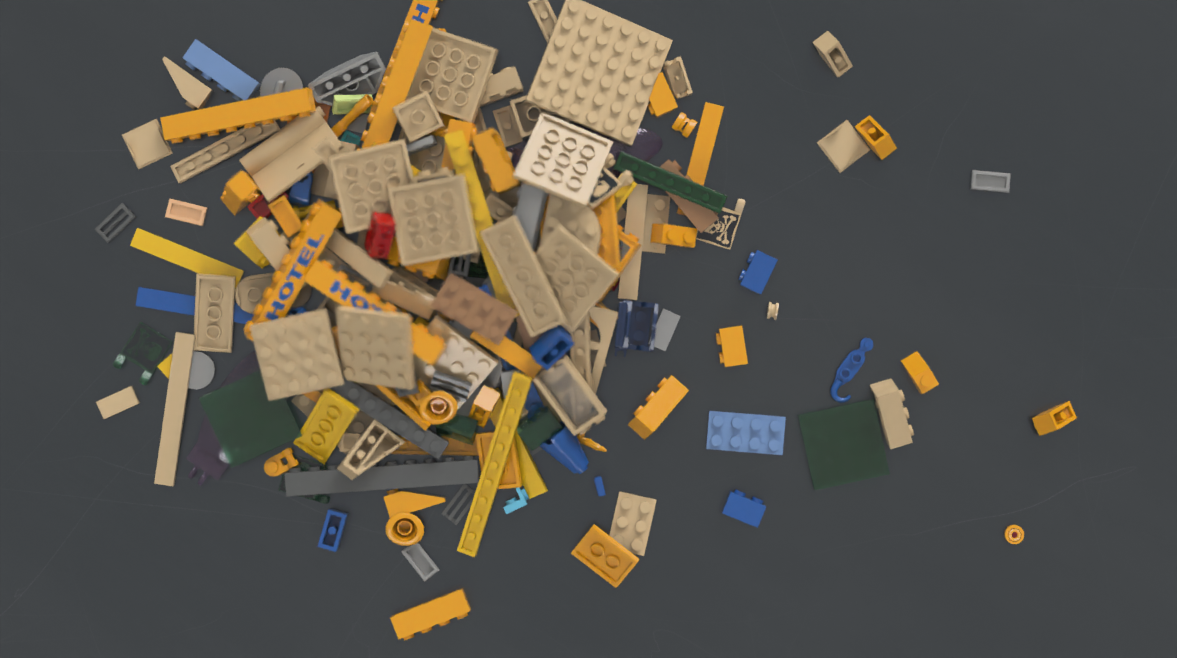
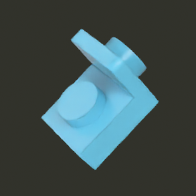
M520 487L516 488L520 499L517 500L514 497L505 501L507 505L503 508L506 514L528 504L526 500L529 497L525 488L522 490Z

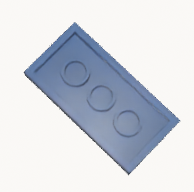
M709 411L706 449L783 455L786 417Z

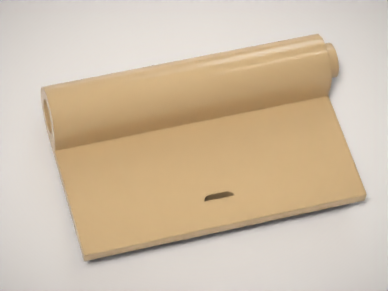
M320 106L315 107L316 112H311L309 117H296L239 159L268 202L323 163L312 148L326 137H329L339 151L344 148L323 118L326 114Z

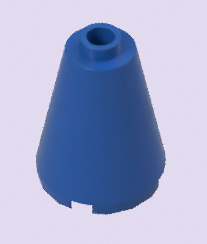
M562 421V426L558 428L556 425L553 426L541 437L540 440H543V442H538V445L572 473L581 474L588 468L587 464L589 461L577 436H574Z

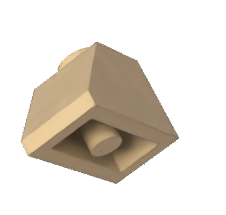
M829 31L813 42L820 56L837 77H840L853 67L840 42Z

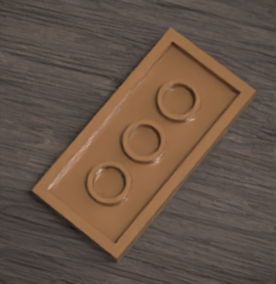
M452 273L447 277L431 305L434 309L497 345L501 343L518 313L517 310Z

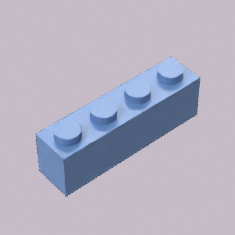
M196 39L183 56V59L187 61L185 65L192 70L196 68L201 70V76L208 81L212 79L217 81V87L224 92L230 90L234 93L232 97L237 101L251 99L261 85Z

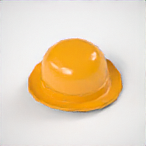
M436 391L424 397L420 403L419 412L420 416L430 424H442L448 422L456 415L458 406L452 395Z
M398 513L392 516L385 526L386 535L389 540L401 546L414 545L424 535V526L421 520L411 513Z

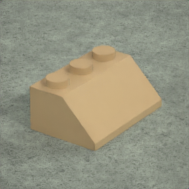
M340 141L344 147L340 150L341 154L356 151L357 148H360L356 144ZM322 163L315 168L311 194L338 200L332 173Z

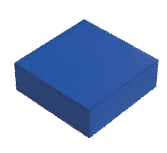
M601 475L594 477L598 496L606 495Z

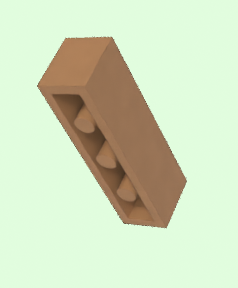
M668 159L660 166L662 169L684 177L680 172L682 167L676 160L672 162ZM688 175L684 177L686 179L693 181ZM667 192L700 233H703L719 219L717 216L719 213Z

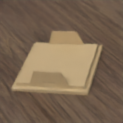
M157 119L122 135L138 170L173 154L168 141L164 140L163 131Z
M848 120L817 142L839 173L870 151Z

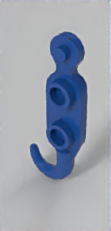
M863 338L860 342V348L851 351L837 369L834 383L830 389V394L836 402L844 403L851 398L850 395L845 398L839 397L837 390L840 386L849 382L863 365L865 352L873 348V341L870 338Z

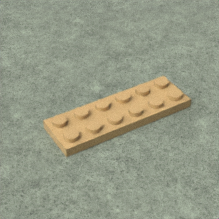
M516 215L482 230L480 234L530 336L533 337L567 321Z

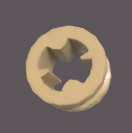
M768 303L767 319L773 317L774 320L777 319L779 303Z

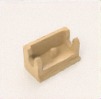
M681 56L671 61H665L663 69L674 99L677 100L692 95L693 92Z

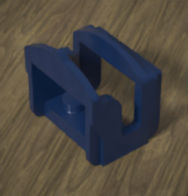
M628 300L619 302L615 356H617L619 350H622L624 357H626L627 349L654 352L658 303ZM651 308H654L650 346H648Z

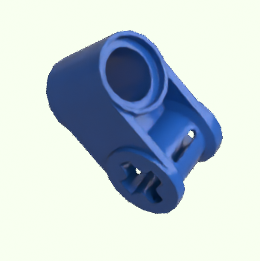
M312 172L306 175L308 179L304 180V182L300 179L292 185L289 196L290 203L309 205L313 181Z

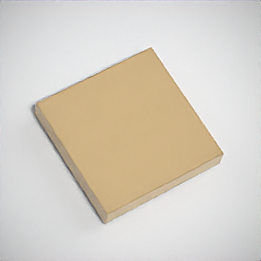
M424 91L392 107L409 143L444 126L428 91Z

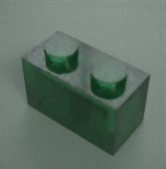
M548 406L538 408L533 413L534 416L530 419H524L518 425V434L532 451L563 428L561 422Z
M456 414L448 422L436 424L435 427L436 433L473 445L476 437L475 434H477L479 429L478 420Z

